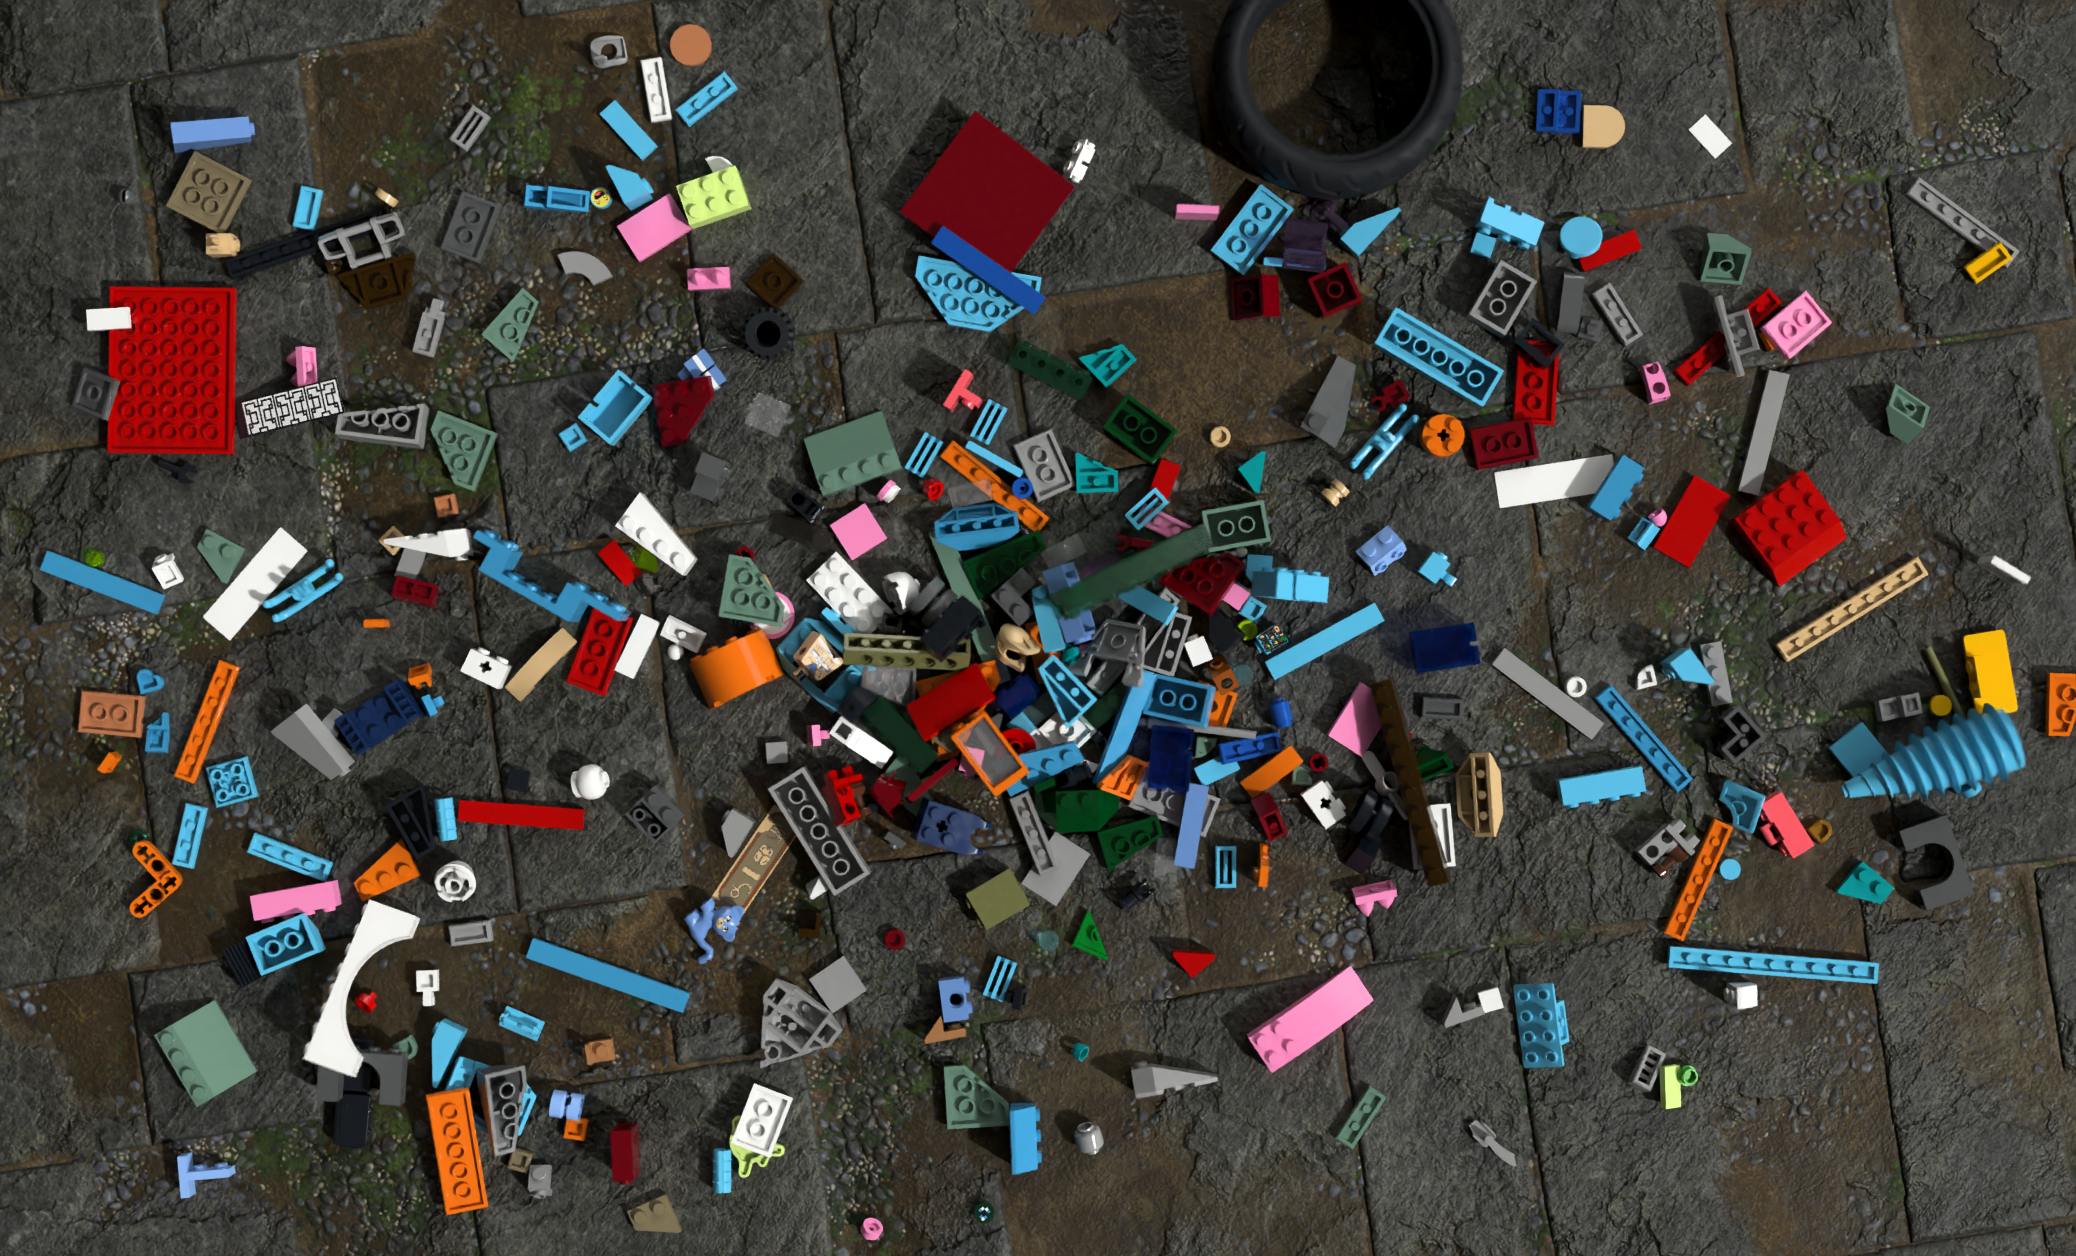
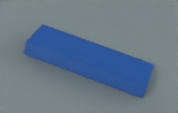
M1278 731L1257 735L1256 739L1243 738L1217 744L1221 765L1282 751Z

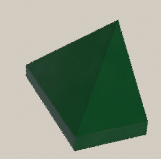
M1421 747L1416 755L1423 782L1454 768L1444 751Z

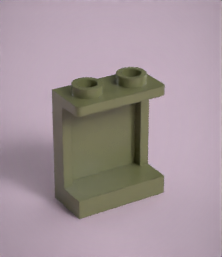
M1010 867L971 891L966 892L967 898H965L970 909L974 908L978 914L975 917L981 928L985 926L986 930L1030 905V901Z

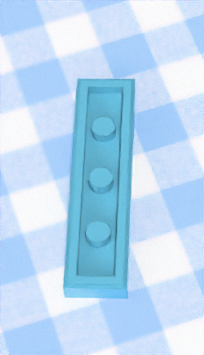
M257 832L253 834L247 853L326 882L333 862Z

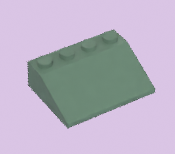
M882 411L804 438L816 479L824 497L903 469Z
M216 1000L154 1035L196 1107L258 1071Z

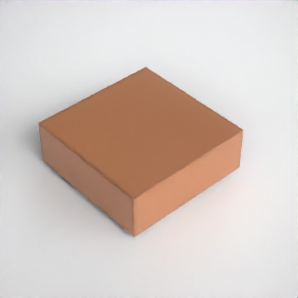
M454 493L433 498L438 518L459 514Z

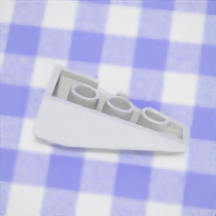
M468 529L440 531L436 535L434 533L419 534L417 537L404 536L383 539L386 545L455 558L456 561L468 560V556H473L471 533Z

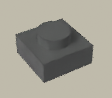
M891 830L888 831L884 838L887 840L886 844L895 850L898 847L903 849L907 840Z

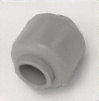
M1092 1122L1080 1124L1074 1133L1077 1147L1082 1153H1087L1088 1155L1096 1154L1104 1144L1099 1126Z

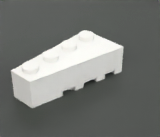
M639 492L615 525L681 575L686 576L698 560L674 529L641 492Z

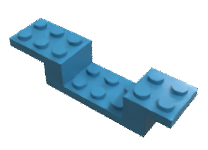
M477 530L474 534V539L491 548L479 568L481 572L564 620L579 622L589 604L617 621H627L630 613L625 611L627 609L625 606L618 602L607 601L609 599L608 596L600 592L590 591L591 587L581 581L567 582L559 597L552 593L542 592L543 588L533 582L526 583L524 581L525 577L516 572L512 573L523 554L518 549L519 545L510 540H501V535L493 530Z

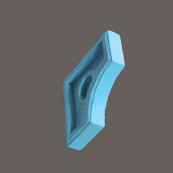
M1726 780L1723 784L1719 800L1730 809L1733 817L1732 826L1750 834L1755 831L1766 796Z

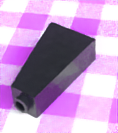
M868 677L850 692L836 709L851 723L855 722L885 690L874 679Z

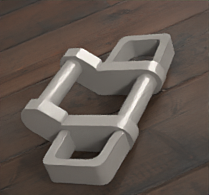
M393 212L370 218V221L350 228H340L318 238V245L326 260L347 256L351 269L355 270L361 266L383 259H392L393 255L389 242L404 236V227L398 214ZM391 220L395 221L399 230L385 235L380 223ZM373 229L382 251L357 259L348 237ZM338 238L343 249L328 252L324 243Z

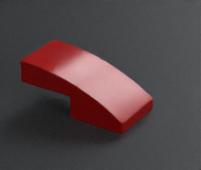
M614 539L598 551L600 557L625 586L642 573Z

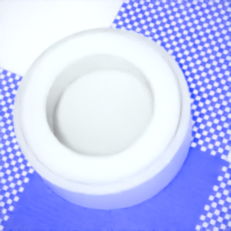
M1570 677L1564 685L1565 692L1571 697L1582 696L1587 688L1586 682L1580 677Z

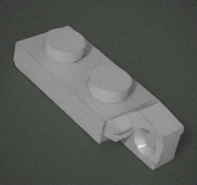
M433 298L431 308L426 307L425 312L422 313L412 352L434 358L445 319V312H442L444 301Z

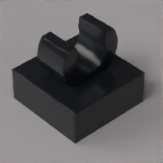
M1019 986L1014 989V992H1005L1004 1001L1013 1002L1012 1009H1024L1028 987Z

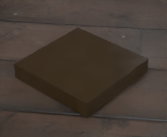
M773 253L747 280L746 284L771 307L780 309L805 281Z

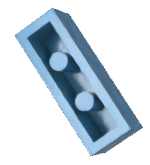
M1625 455L1619 456L1586 509L1606 522L1612 519L1615 520L1621 512L1620 506L1623 501L1626 503L1633 492L1630 490L1634 484L1638 485L1644 476L1642 472L1645 468Z

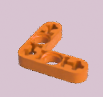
M148 840L137 842L133 846L132 851L135 858L157 881L130 904V912L137 918L146 916L180 887L183 881L181 874ZM139 845L141 847L146 846L148 848L146 850V853L141 854L139 852V850L141 849ZM154 853L155 856L147 862L145 859ZM160 860L163 863V869L160 871L153 869L152 862ZM168 876L170 878L175 877L177 879L175 884L172 883L165 889L163 885L169 881ZM152 889L161 891L162 896L160 899L152 898ZM147 899L149 903L143 908L145 912L142 910L138 912L136 910L137 904L141 905Z

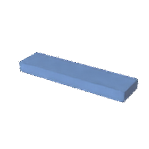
M1188 783L1173 864L1175 866L1195 868L1209 786Z

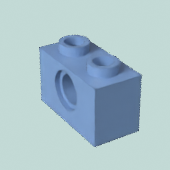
M964 975L939 978L944 1023L969 1019V1014L973 1013L972 1002L967 1001L966 994L970 993L969 980H965ZM952 994H959L962 997V1001L958 1004L953 1003L950 1000Z

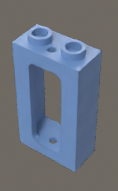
M1074 562L1042 571L1066 643L1073 641L1074 645L1091 640V635L1095 634L1097 629Z

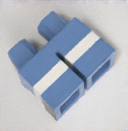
M702 349L685 362L684 365L686 367L677 374L681 380L711 376L714 391L729 383L705 349Z

